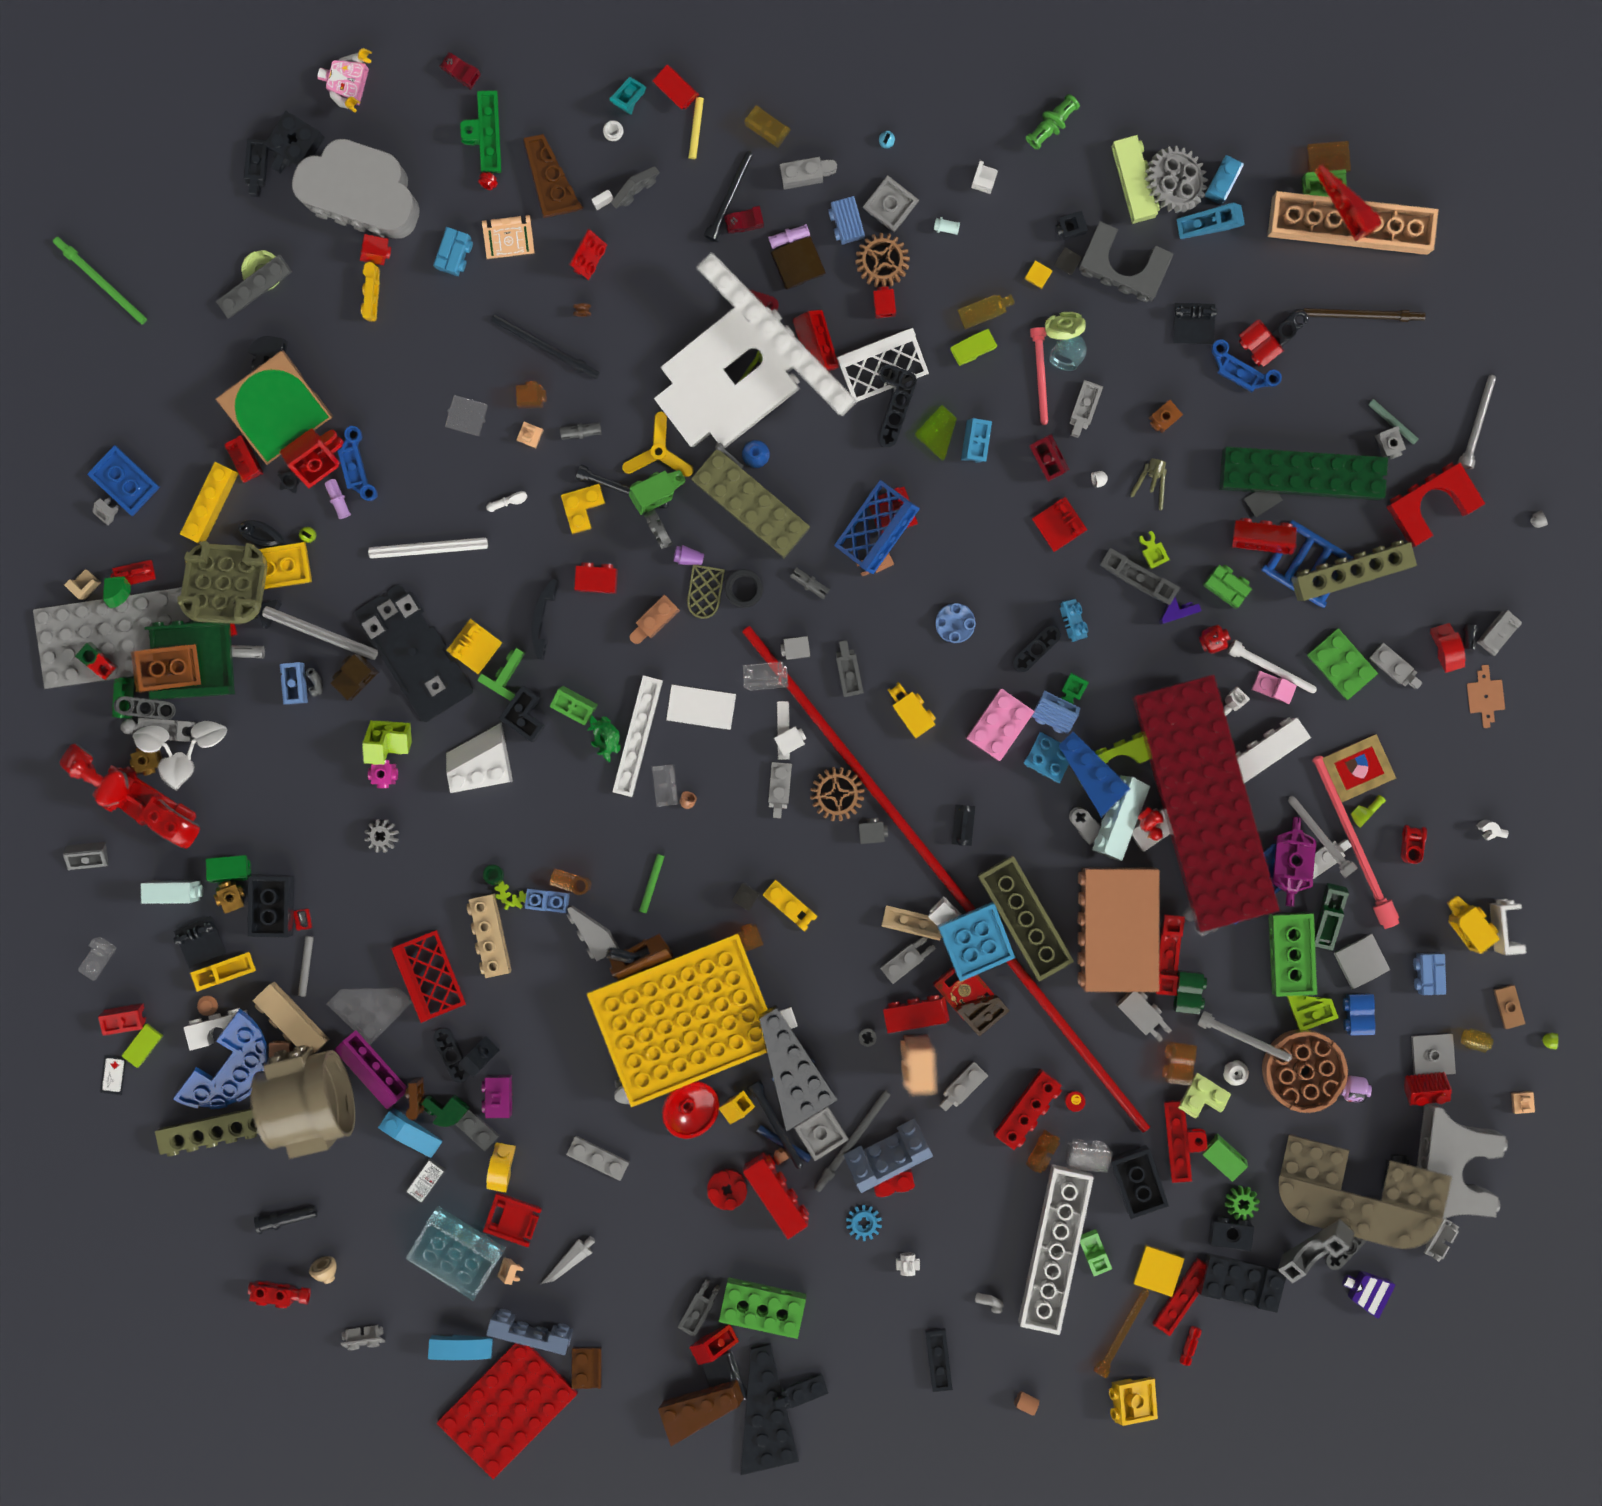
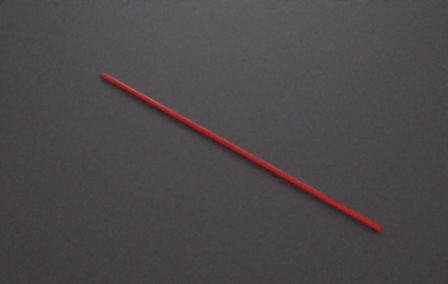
M750 626L745 628L742 633L965 912L968 913L975 910L976 908L754 630ZM1014 958L1007 961L1006 963L1141 1132H1146L1150 1128L1149 1124L1017 959Z

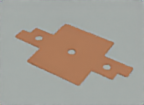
M1482 665V670L1477 671L1478 682L1467 683L1470 713L1482 712L1483 728H1490V722H1495L1494 711L1505 710L1502 680L1490 681L1489 665Z

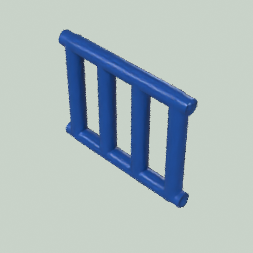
M1291 520L1290 524H1293V527H1297V532L1307 538L1285 575L1274 570L1283 555L1282 553H1274L1269 563L1264 565L1261 571L1295 591L1291 577L1296 573L1314 542L1323 547L1324 550L1311 571L1316 570L1315 566L1324 564L1331 553L1339 558L1346 557L1347 560L1354 557L1301 524ZM1335 570L1331 575L1334 581L1338 577V574ZM1330 593L1309 599V601L1325 608L1327 604L1326 599Z

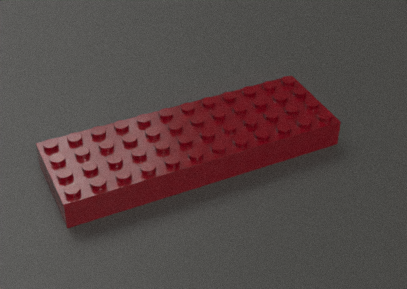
M1209 675L1132 697L1197 931L1204 932L1280 911L1215 676Z

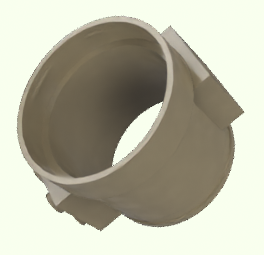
M305 1045L295 1047L294 1051L290 1052L281 1050L268 1058L269 1061L263 1065L264 1071L256 1072L253 1076L251 1104L258 1132L270 1149L286 1147L289 1159L328 1150L338 1138L350 1136L354 1130L355 1103L351 1082L343 1061L333 1050L315 1054L313 1046L306 1048Z

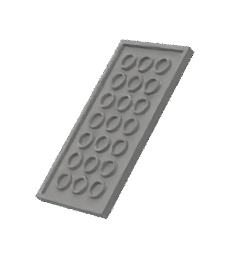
M182 588L129 595L123 604L111 609L103 599L33 609L44 689L104 681V679L75 657L88 642H92L117 667L106 680L134 676L131 652L150 649L149 630H145V627L151 626L153 622H164V625H171V621H184V624H191V619L183 613L178 604L177 596H181Z

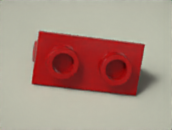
M152 560L112 568L111 578L125 577L130 585L156 579Z

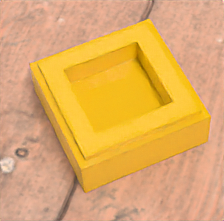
M1035 260L1025 280L1042 289L1053 270Z

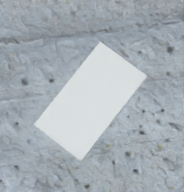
M672 685L667 720L731 730L736 694Z

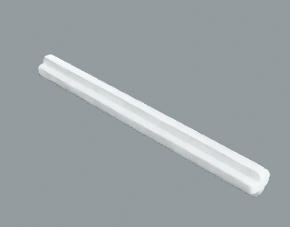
M484 537L370 547L368 553L370 558L487 549L488 540Z

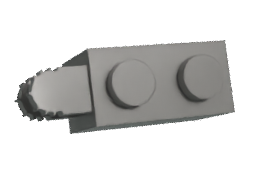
M820 157L780 164L783 188L785 190L823 183V177L835 175L837 164L833 159L820 161Z
M1128 992L1116 1005L1145 1035L1150 1032L1159 1042L1163 1040L1162 1036L1153 1029L1160 1024L1166 1032L1170 1033L1172 1031L1160 1016L1162 1011L1154 1003L1150 1005L1146 1001L1148 997L1144 992Z

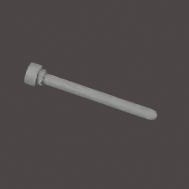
M1489 375L1466 451L1458 460V463H1461L1465 469H1473L1476 460H1474L1475 456L1473 454L1496 381L1495 375Z
M1294 796L1289 797L1288 802L1340 865V873L1344 878L1353 873L1357 866L1349 860L1346 861Z
M1204 1011L1199 1020L1198 1026L1217 1029L1287 1062L1292 1059L1289 1053L1216 1021L1211 1013Z

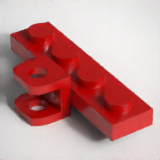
M1182 1100L1164 1102L1172 1183L1192 1182L1190 1153L1202 1152L1207 1149L1205 1130L1201 1128L1187 1129L1186 1112L1178 1108ZM1196 1138L1202 1139L1200 1142L1195 1141Z

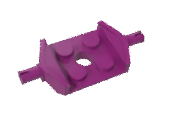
M1293 817V825L1290 832L1274 837L1277 843L1274 877L1271 881L1272 884L1286 892L1285 906L1294 907V894L1313 887L1316 840L1303 833V830H1300L1302 819L1300 817ZM1294 855L1300 859L1299 866H1294L1291 859Z

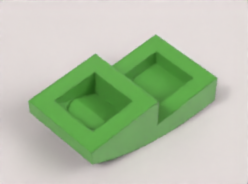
M1094 1229L1082 1234L1080 1244L1093 1276L1112 1270L1097 1230Z

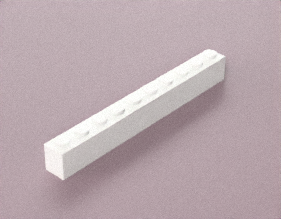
M711 253L697 267L840 415L843 416L857 402L714 254Z
M1286 718L1280 723L1281 727L1276 730L1270 729L1263 734L1265 738L1259 742L1254 740L1246 746L1248 748L1243 753L1238 751L1236 753L1244 783L1311 738L1298 718ZM1163 807L1159 810L1157 808L1153 809L1160 811L1164 818L1163 823H1158L1155 826L1163 831V837L1160 840L1170 834ZM1137 820L1131 837L1140 850L1144 852L1159 841L1147 838L1149 831H1143L1140 828V820Z

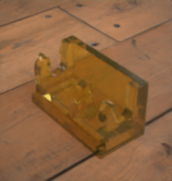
M757 105L745 119V125L777 148H779L791 131L789 127L779 122Z

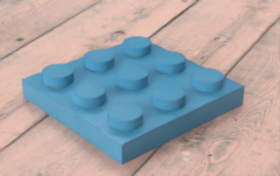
M993 902L937 925L960 982L1015 958Z

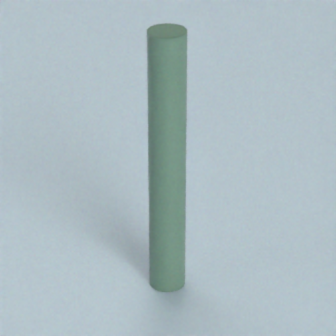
M1374 399L1368 404L1393 428L1399 426L1400 434L1413 445L1418 441V437Z

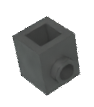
M878 818L866 819L867 823H859L860 844L885 842L884 837H888L887 825H883V821H879Z

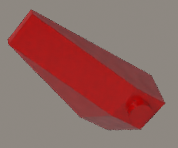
M1323 165L1316 169L1315 174L1355 241L1360 240L1381 226L1379 214L1373 211L1365 201Z

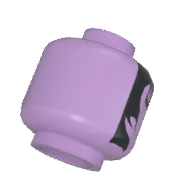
M1349 1075L1341 1095L1348 1102L1364 1103L1367 1097L1371 1096L1372 1086L1368 1085V1081L1364 1077Z

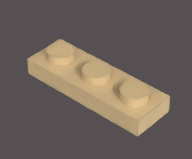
M886 905L882 927L940 941L941 934L939 929L928 915Z

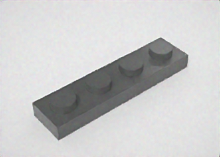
M277 255L216 302L227 318H232L292 273V270L283 257Z

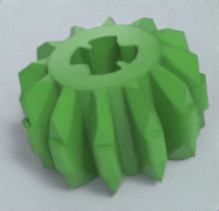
M1239 1185L1237 1192L1234 1188H1231L1233 1195L1226 1194V1198L1230 1200L1225 1202V1206L1230 1207L1227 1212L1229 1214L1234 1213L1235 1219L1241 1216L1243 1220H1246L1247 1214L1251 1218L1254 1217L1252 1210L1258 1211L1259 1208L1255 1205L1260 1203V1200L1255 1198L1257 1193L1255 1191L1251 1192V1188L1248 1186L1243 1190V1187ZM1241 1199L1246 1203L1244 1206L1239 1203Z

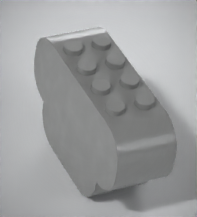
M339 139L326 146L322 157H308L301 161L296 168L292 181L293 191L296 197L309 210L316 213L315 216L325 220L330 217L335 220V223L346 226L348 223L353 225V228L358 231L365 232V230L373 232L374 236L382 238L387 236L400 239L408 236L414 230L419 217V205L407 189L408 177L406 172L392 155L349 140Z

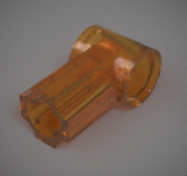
M556 868L550 879L551 886L573 892L576 895L585 894L591 889L589 878ZM579 880L584 881L586 885L584 891L578 890L576 886Z

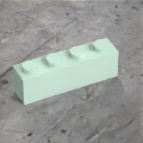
M1120 775V778L1130 787V790L1106 813L1092 850L1110 859L1122 861L1137 823V816L1141 812L1150 786L1134 777Z

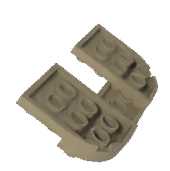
M1289 1135L1279 1176V1192L1287 1210L1301 1222L1325 1229L1340 1219L1354 1232L1353 1237L1401 1249L1420 1246L1437 1233L1443 1220L1452 1176L1390 1160L1382 1200L1372 1199L1341 1190L1349 1149Z

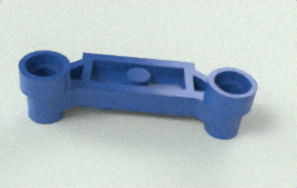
M1217 340L1212 345V354L1219 368L1217 373L1251 393L1254 389L1275 387L1281 382L1282 376L1279 371L1270 370L1266 374H1262L1229 355V344L1225 340ZM1216 347H1220L1222 352H1218ZM1269 377H1272L1274 382H1270Z
M349 426L344 432L346 439L343 446L337 450L347 489H354L364 500L373 501L377 498L378 493L374 486L368 484L358 447L359 442L362 440V432L356 426ZM357 432V437L353 438V434ZM372 490V495L368 497V492Z

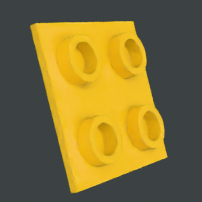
M470 619L446 651L479 675L502 642Z

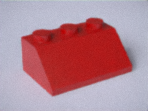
M1240 518V521H1235L1232 548L1293 555L1296 546L1297 527H1293V524L1290 523L1272 525L1271 521L1261 520L1260 523L1252 522V519Z

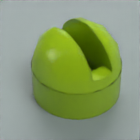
M303 527L299 532V538L305 543H311L316 538V532L311 527ZM305 531L312 535L311 538L303 535V532Z
M1558 1033L1546 1034L1543 1037V1044L1549 1049H1557Z

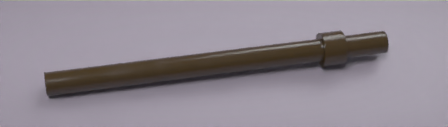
M1303 308V311L1310 317L1399 320V322H1409V320L1424 321L1426 316L1425 312H1410L1409 310H1400L1398 312Z

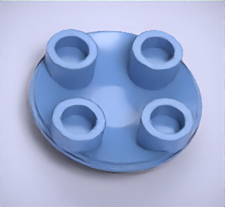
M951 603L944 606L938 612L935 626L942 639L950 643H960L967 640L973 634L976 622L974 614L967 606L960 603Z

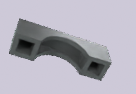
M1339 1219L1283 1253L1278 1271L1294 1283L1307 1275L1313 1264L1322 1256L1331 1253L1337 1257L1349 1250L1354 1232Z

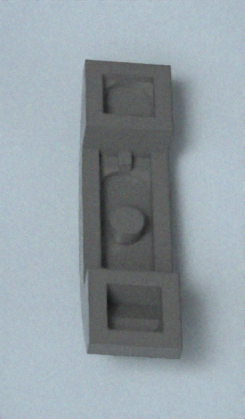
M1112 548L1109 549L1100 564L1101 567L1118 578L1168 605L1172 603L1180 590V587L1130 561L1126 556Z

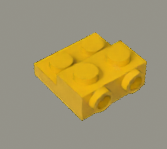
M1154 1378L1125 1379L1112 1382L1109 1396L1113 1400L1114 1408H1111L1110 1414L1116 1423L1125 1426L1158 1419Z

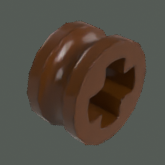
M590 304L573 305V308H575L574 316H591V312H589Z

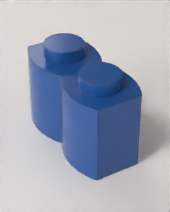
M1346 994V998L1343 999V1009L1347 1011V1019L1343 1021L1344 1030L1347 1031L1348 1035H1375L1374 994Z

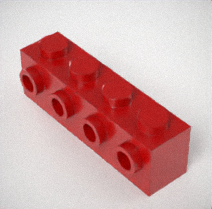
M1040 1069L993 1132L995 1137L1013 1150L1016 1147L1020 1148L1026 1140L1025 1135L1028 1131L1032 1132L1037 1126L1038 1122L1036 1120L1040 1115H1045L1050 1108V1105H1048L1050 1101L1060 1095L1062 1091L1060 1089L1061 1083Z

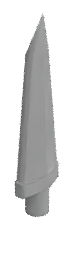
M589 1236L584 1242L578 1239L541 1284L555 1281L585 1257L589 1256L592 1253L589 1247L595 1243L594 1238Z

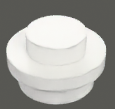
M617 121L607 122L603 128L605 138L609 141L619 140L623 136L622 125Z

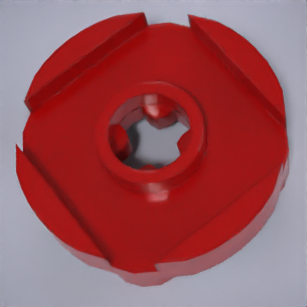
M725 1169L714 1173L707 1186L708 1198L719 1209L734 1210L744 1202L747 1195V1184L744 1177L733 1169ZM728 1184L731 1185L733 1192L724 1194L722 1187H726Z

